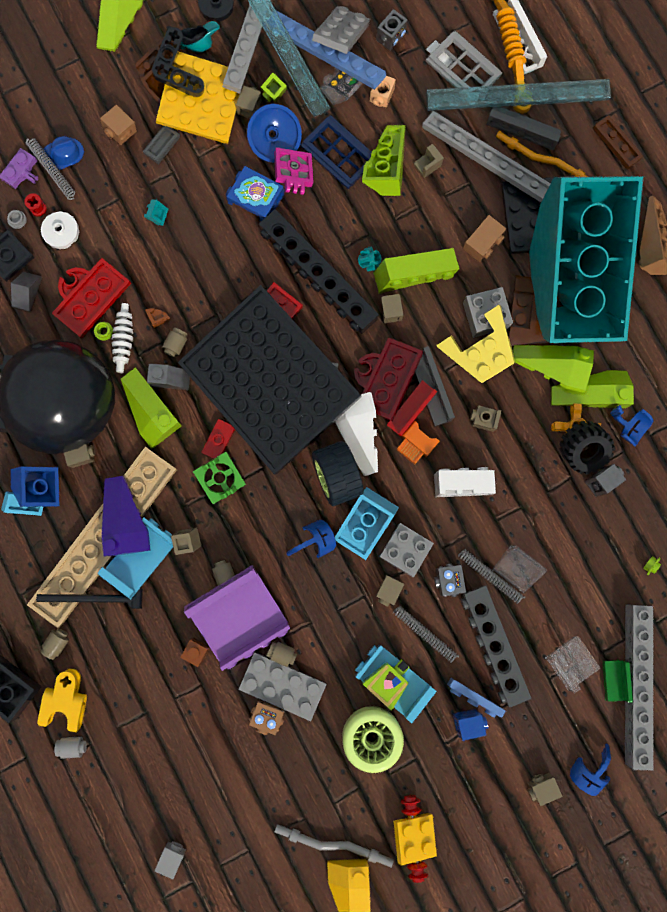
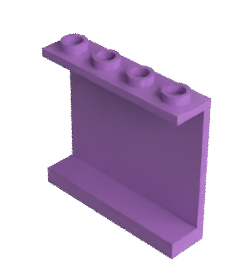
M253 565L184 606V613L188 619L191 617L220 662V669L222 671L226 668L231 669L237 664V661L252 656L255 650L268 646L271 640L284 636L290 629L288 621Z

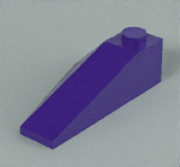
M124 476L107 478L104 482L102 519L104 556H119L151 551L149 531L140 517L141 513L136 508L133 495Z

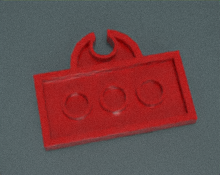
M103 258L90 271L77 267L68 269L66 273L70 277H75V282L71 285H68L64 278L60 277L58 289L64 300L52 314L81 339L131 284L126 277Z

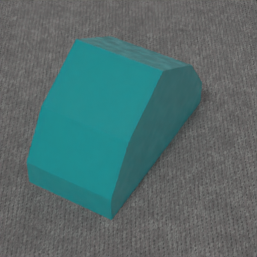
M595 176L553 178L540 204L529 251L536 315L543 339L549 343L627 341L643 177ZM557 296L559 301L563 305L560 308H556Z

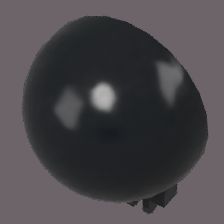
M44 340L26 346L15 355H4L3 364L0 365V432L10 433L19 443L34 451L47 454H61L90 443L103 431L111 418L115 405V388L107 368L90 350L73 342Z

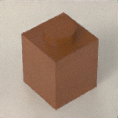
M192 638L189 640L180 658L199 667L210 647Z

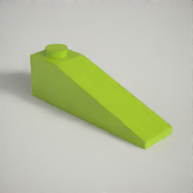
M101 0L97 49L116 51L125 36V30L130 23L132 24L134 15L137 10L141 9L144 0Z
M514 345L513 355L515 363L531 371L537 370L545 374L544 378L548 380L550 378L560 382V386L585 393L593 367L594 350L578 346Z
M136 367L121 378L139 434L149 447L153 449L182 425Z

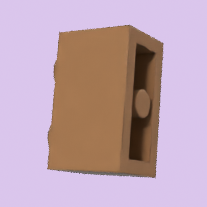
M488 215L465 242L463 249L479 262L483 258L488 259L494 251L492 249L494 245L497 244L499 246L504 240L505 236L503 234L506 228Z

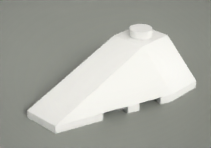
M371 392L361 394L362 397L335 421L363 476L378 472L377 448L374 446V436H377V429H373V418H376V409Z

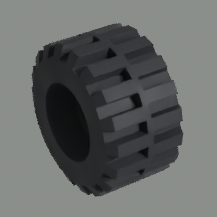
M581 421L579 425L575 423L573 428H568L566 430L567 433L562 435L563 441L559 443L561 447L559 448L560 453L570 467L580 474L583 472L590 474V472H597L598 469L602 470L605 464H609V459L613 458L614 453L612 451L615 450L614 441L596 422L588 421L586 423ZM592 443L587 450L581 452L585 446Z

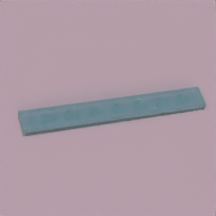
M248 0L313 117L327 112L330 109L329 104L271 1Z

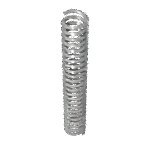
M27 139L26 145H28L67 199H74V197L70 198L75 195L74 189L65 180V177L60 173L57 166L53 164L50 157L46 155L47 153L41 148L38 141L31 139L28 142L29 139Z
M466 549L458 555L460 559L463 558L462 561L466 559L465 563L467 565L471 563L470 567L474 564L472 569L475 568V571L478 569L477 573L482 574V577L486 574L484 579H490L489 582H492L494 586L498 584L497 588L499 590L502 589L501 592H504L511 600L514 599L516 604L522 598H525L518 590H515L513 586H510L498 574L493 573L491 569H488L486 565H483L481 561L476 559Z
M398 606L393 611L395 616L399 613L397 618L400 617V620L403 618L402 622L404 624L408 622L407 626L409 628L412 627L413 630L416 627L414 630L416 634L421 631L419 636L421 638L425 636L424 640L426 642L429 641L428 644H431L433 648L438 645L436 650H438V653L442 650L440 655L443 654V657L446 655L445 659L448 658L450 663L456 657H459L457 653L449 649V646L447 647V644L444 645V642L442 643V640L437 639L435 634L432 635L428 628H425L423 624L418 622L416 618H413L404 608Z

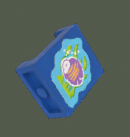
M244 166L243 170L237 173L234 185L230 186L227 190V201L230 205L234 203L259 216L260 221H262L277 208L284 196V186Z

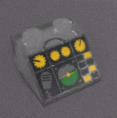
M334 67V73L332 75L329 73L322 80L323 84L320 86V90L333 105L348 100L363 83Z

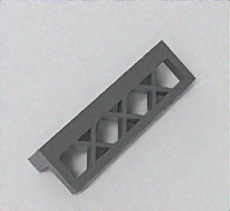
M429 346L422 350L423 355L414 374L418 384L423 380L430 387L437 390L436 395L427 405L432 423L436 427L451 422L455 416Z

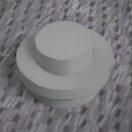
M13 210L8 214L7 221L12 228L20 229L25 226L27 218L22 211Z

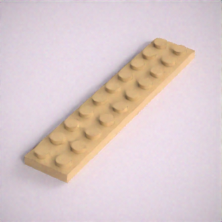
M147 447L142 450L124 474L136 508L141 513V518L177 471L176 468ZM103 504L27 604V606L57 628L63 625L79 602H36L37 594H86L99 576L97 574L102 567L105 568L113 556L103 555Z

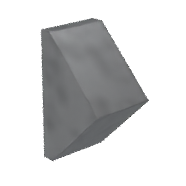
M22 272L11 282V304L13 308L31 312L42 279L41 276Z

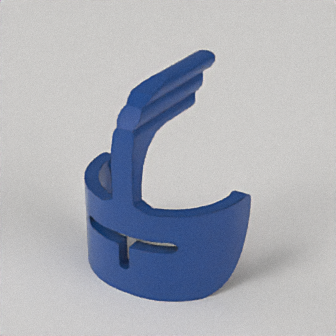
M619 405L613 408L611 416L624 426L620 436L636 447L642 436L653 424V418L647 411L641 409L627 422L620 416L624 411ZM637 421H639V423L634 428V430H636L637 433L635 431H632L628 436V433L631 430V428L635 425Z
M317 520L302 527L303 530L307 529L310 531L313 538L292 548L287 552V555L290 556L313 543L318 545L319 553L316 555L317 558L330 553L336 547V540L331 528L324 520ZM320 534H321V535L327 534V536L323 537V540H322Z
M607 743L601 753V765L595 773H591L586 768L581 757H578L570 771L571 780L581 790L592 796H597L610 781L609 776H605L604 780L599 778L611 761L610 746Z

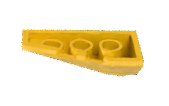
M368 859L327 861L328 884L338 912H370Z

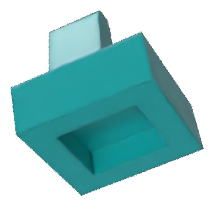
M151 200L150 204L147 205L148 211L147 214H144V217L157 225L163 226L168 208L158 200Z

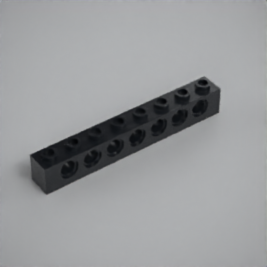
M276 209L259 223V233L266 241L269 239L273 243V248L278 253L282 252L287 263L290 266L294 265L298 269L299 275L303 279L307 278L311 282V287L317 293L320 291L324 295L323 299L330 306L333 305L337 309V314L342 319L346 318L350 322V327L355 332L359 331L363 334L378 320L379 314ZM276 232L284 233L280 237L274 235ZM291 244L296 246V248L293 250H290L287 247ZM306 257L309 261L302 263L300 259ZM315 270L322 272L320 276H315L312 273ZM328 283H332L335 285V287L333 289H327L325 285ZM341 296H345L348 299V301L343 303L340 302L338 298ZM357 309L361 314L354 316L351 311Z

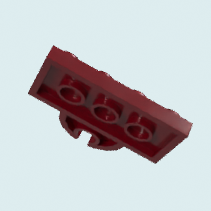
M388 337L381 354H366L358 360L359 364L370 366L369 371L366 373H361L358 368H354V375L358 384L364 388L362 394L372 393L376 415L390 421L393 420L421 360L422 350Z

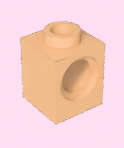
M386 76L375 90H371L370 102L376 106L387 108L395 89L396 79Z

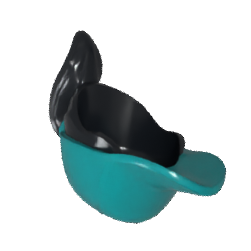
M210 21L204 26L198 25L196 28L182 29L183 43L180 49L188 48L195 53L208 50L212 46L211 35L220 28L219 24L215 21ZM177 35L171 36V39L173 41L178 39Z

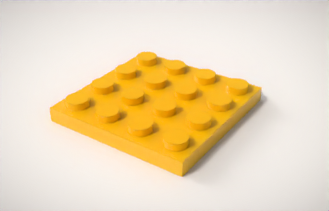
M179 52L174 67L201 78L205 85L204 93L200 97H193L165 84L156 123L228 144L236 114V103L240 95L237 92L222 87L228 67ZM176 75L173 80L175 83L180 84L184 81V78L181 75ZM187 79V84L185 87H188L189 79ZM196 83V85L193 86V90L199 88V84Z

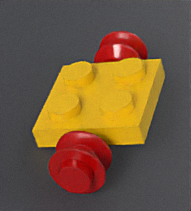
M406 795L400 802L405 804V808L401 812L407 815L408 818L394 821L397 862L400 865L408 864L407 868L412 872L408 875V878L412 879L415 883H420L428 877V873L424 872L427 864L421 860L437 856L433 815L430 813L417 815L421 812V808L417 807V803L421 800L416 798V795Z

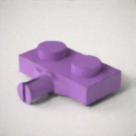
M20 148L0 174V179L14 189L25 179L35 184L38 181V177L32 174L31 170L37 159Z

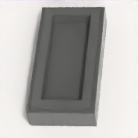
M163 126L143 150L144 155L159 164L178 141L180 134L171 127Z

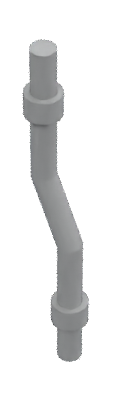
M278 824L275 829V833L288 837L289 841L294 843L298 841L320 851L348 850L368 858V861L372 863L378 862L388 867L393 865L394 859L379 854V851L372 848L369 850L349 841L321 842L301 834L297 829L293 828L291 830Z

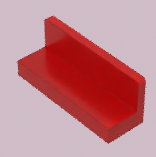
M422 380L396 412L393 420L388 422L387 426L402 437L436 395L437 390Z

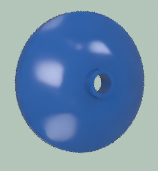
M268 104L262 106L253 113L248 122L247 140L255 155L264 161L275 163L274 152L276 148L297 151L301 143L302 131L299 120L290 109L283 105ZM271 130L275 133L273 138L269 136Z

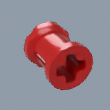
M32 193L26 196L24 200L25 206L34 216L40 217L46 213L47 206L39 195Z

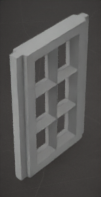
M456 31L452 32L426 59V62L472 103L476 102L503 73ZM452 43L463 51L458 58L447 50ZM443 52L454 60L449 67L438 59ZM465 55L469 56L477 64L472 70L460 61ZM456 64L460 65L468 73L463 79H460L451 71ZM479 67L491 76L485 83L474 74ZM470 76L482 85L476 92L465 83Z

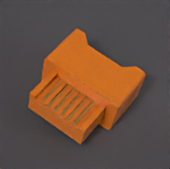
M414 421L401 438L404 441L396 450L415 465L422 456L426 458L440 441L437 438H429L419 429L418 423Z

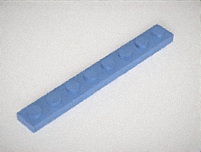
M276 10L264 22L268 30L374 90L386 77L384 70L350 51L345 54L312 41L314 31Z

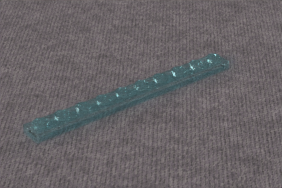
M602 79L427 90L426 96L427 109L432 111L603 101L611 98L610 80Z

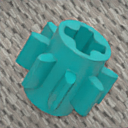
M372 247L364 248L363 251H360L361 254L358 257V262L362 268L367 267V272L378 268L381 263L379 251H373Z

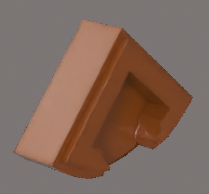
M155 308L145 310L154 328L171 320L167 313Z

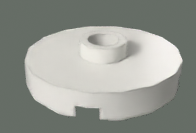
M54 212L48 215L41 226L43 239L47 244L56 249L70 247L73 242H76L80 232L79 225L75 219L65 212Z

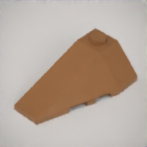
M653 195L649 197L639 251V265L642 270H645L650 275H667V229L664 227L667 225L662 204Z

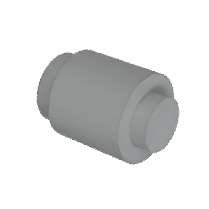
M83 737L61 738V740H57L55 743V756L61 759L81 758L83 753H86L87 743L83 741Z

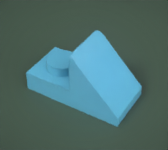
M6 491L1 510L4 513L41 516L43 507H20L13 492Z

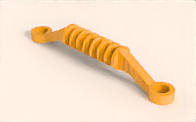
M493 0L498 9L496 18L499 21L498 26L500 27L503 46L507 54L508 67L513 69L515 76L516 98L513 107L518 113H526L531 108L532 98L529 94L525 93L523 64L526 62V57L523 56L524 50L520 42L521 37L517 29L518 24L514 16V9L510 8L505 0ZM524 100L527 106L519 105L518 101Z

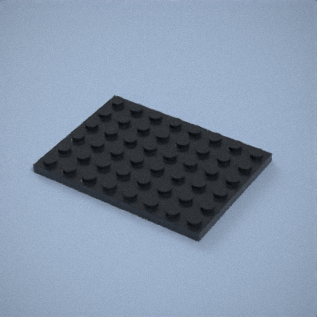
M262 285L253 291L178 362L274 475H277L362 397Z

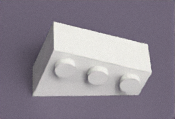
M480 467L477 470H469V468H459L458 470L439 469L434 474L435 497L480 496L496 493L494 470H489L488 467Z

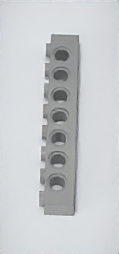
M625 605V661L630 663L633 703L625 702V765L633 770H653V606Z

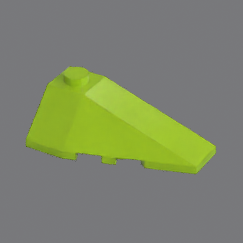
M405 125L386 126L379 139V144L376 149H373L371 158L368 162L366 161L363 168L362 182L382 196H401Z
M607 370L590 375L585 393L564 388L560 384L552 386L551 406H571L577 403L582 404V407L615 408L620 405L621 408H628L634 404V386L627 371Z

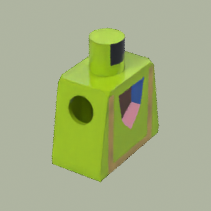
M402 659L394 668L386 662L365 678L362 683L384 705L392 710L409 683L403 675L410 667Z

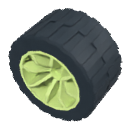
M340 441L312 452L313 464L318 480L331 506L358 498L364 493L357 463L347 443Z

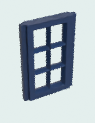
M331 115L300 145L307 153H312V157L347 189L351 188L363 176L365 165L364 163L359 168L349 158L355 152L367 162L371 158V151ZM328 127L339 136L333 143L322 135ZM318 137L322 138L329 145L324 152L320 151L313 144ZM341 139L352 148L347 155L335 146ZM332 148L343 157L337 165L326 156ZM346 161L357 170L351 177L340 169Z

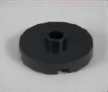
M198 0L201 14L209 21H224L230 17L234 9L233 0Z

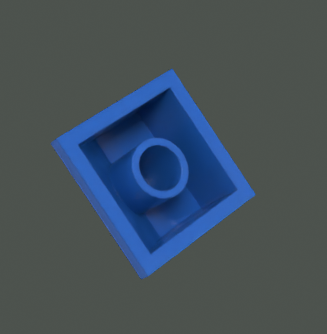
M17 467L11 469V490L20 507L59 506L58 467Z

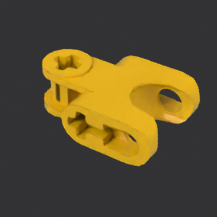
M68 669L61 672L56 678L55 687H47L45 689L38 716L39 726L46 727L53 721L55 712H62L68 720V731L77 733L81 728L87 695L78 693L81 675L76 669Z

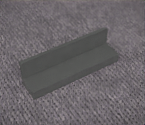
M497 105L493 106L486 125L553 151L561 134V130Z

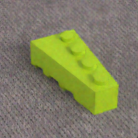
M454 248L385 258L375 270L374 277L378 292L381 294L426 282H433L442 278L443 280L450 279L459 270Z

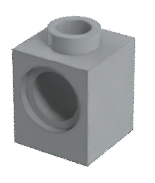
M168 841L155 872L174 879L186 849L178 842L173 841L171 843Z

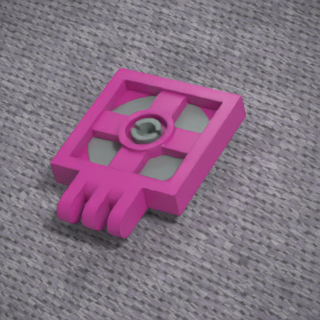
M276 148L274 152L275 182L285 183V192L287 193L290 192V187H292V193L297 194L299 188V194L304 195L305 187H312L313 185L312 153Z

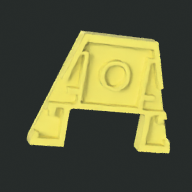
M500 304L484 314L494 329L493 333L464 351L460 349L452 335L436 345L481 383L515 363Z

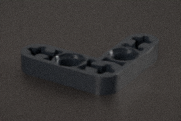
M171 27L167 30L152 67L153 77L157 81L193 97H200L204 93L205 85L203 80L174 67L183 43V34L180 29ZM174 35H177V38H178V39H175V40H174V43H173V46H172V45H171V36L173 37ZM169 50L173 53V56L170 59H166L162 53ZM163 68L164 73H161V75H159L157 70ZM176 75H181L184 81L178 84L174 82L173 78ZM187 79H189L188 87H185L187 84ZM196 83L199 84V88L193 90V86H195Z

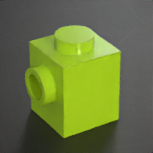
M272 73L261 86L262 96L267 101L271 102L272 100L276 103L287 90V86Z

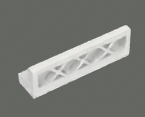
M508 0V6L514 9V16L518 24L517 29L521 37L520 42L526 48L523 56L531 59L534 63L528 67L523 64L524 74L543 67L547 55L519 1ZM497 9L493 11V16L498 24L499 21L496 18V15L498 13Z

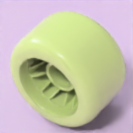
M368 706L358 709L347 719L342 732L343 749L348 760L356 768L364 772H383L391 768L401 756L404 745L402 729L396 718L383 708ZM370 732L378 735L375 741L367 740L366 737Z

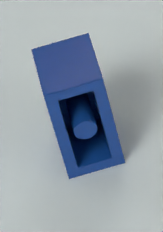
M476 709L453 713L456 732L462 741L487 736L485 729H488V723L482 713H479Z

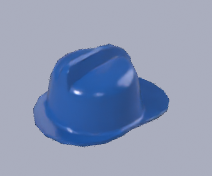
M59 136L43 149L53 164L57 166L58 170L78 163L84 154L81 143L74 138Z

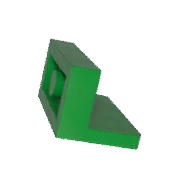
M603 660L605 700L608 702L625 701L633 703L630 663L625 660Z

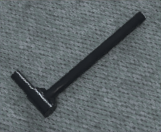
M140 588L131 600L125 595L37 594L36 602L128 603L131 609H142L143 589Z

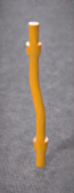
M501 131L496 135V138L506 143L508 148L517 150L533 161L555 165L568 174L575 175L574 177H588L581 169L577 170L559 158L537 154L520 144L518 139L511 138Z

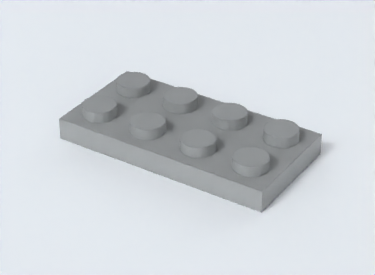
M337 6L314 32L312 41L347 54L369 26L370 19L366 18L362 13H353L346 7Z
M254 652L238 690L311 721L327 683L289 666L285 667L271 661L266 656Z

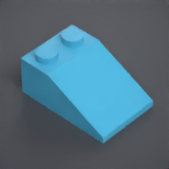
M366 487L364 493L360 495L337 532L335 540L366 560L399 507Z

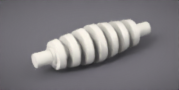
M122 303L121 311L116 314L117 320H115L114 325L117 327L113 328V333L116 334H112V340H114L112 347L116 348L112 350V354L115 355L113 362L116 363L117 373H124V365L129 362V358L126 357L130 356V351L126 349H131L132 344L129 342H133V336H131L133 329L130 328L133 327L132 321H129L132 320V314L128 312L129 304Z

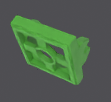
M227 452L222 453L193 471L212 504L227 498L230 494L235 493L239 488L246 485ZM215 464H225L230 468L225 471L218 470ZM210 468L213 472L212 479L205 482L206 471ZM217 472H222L225 475V480L222 483H217L214 480V475ZM233 473L234 482L229 488L226 483L227 476ZM214 484L221 485L224 492H215L209 487Z

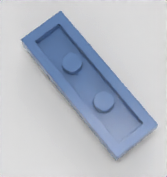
M450 678L447 683L451 687L450 692L459 697L463 694L468 697L467 702L475 707L483 706L486 708L484 712L494 718L496 715L501 718L505 713L503 708Z

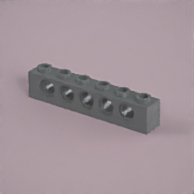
M482 585L462 593V606L464 610L468 609L470 614L468 621L472 629H476L478 634L475 636L479 647L484 649L485 654L483 658L486 665H490L493 673H490L494 685L498 684L500 689L498 696L501 703H505L510 708L532 699L487 586ZM479 603L484 607L481 614L475 612V606ZM485 622H489L491 625V630L487 633H484L482 630ZM492 641L498 642V649L496 651L490 650V643ZM505 660V668L499 670L497 667L498 662ZM511 678L513 686L506 689L505 682Z

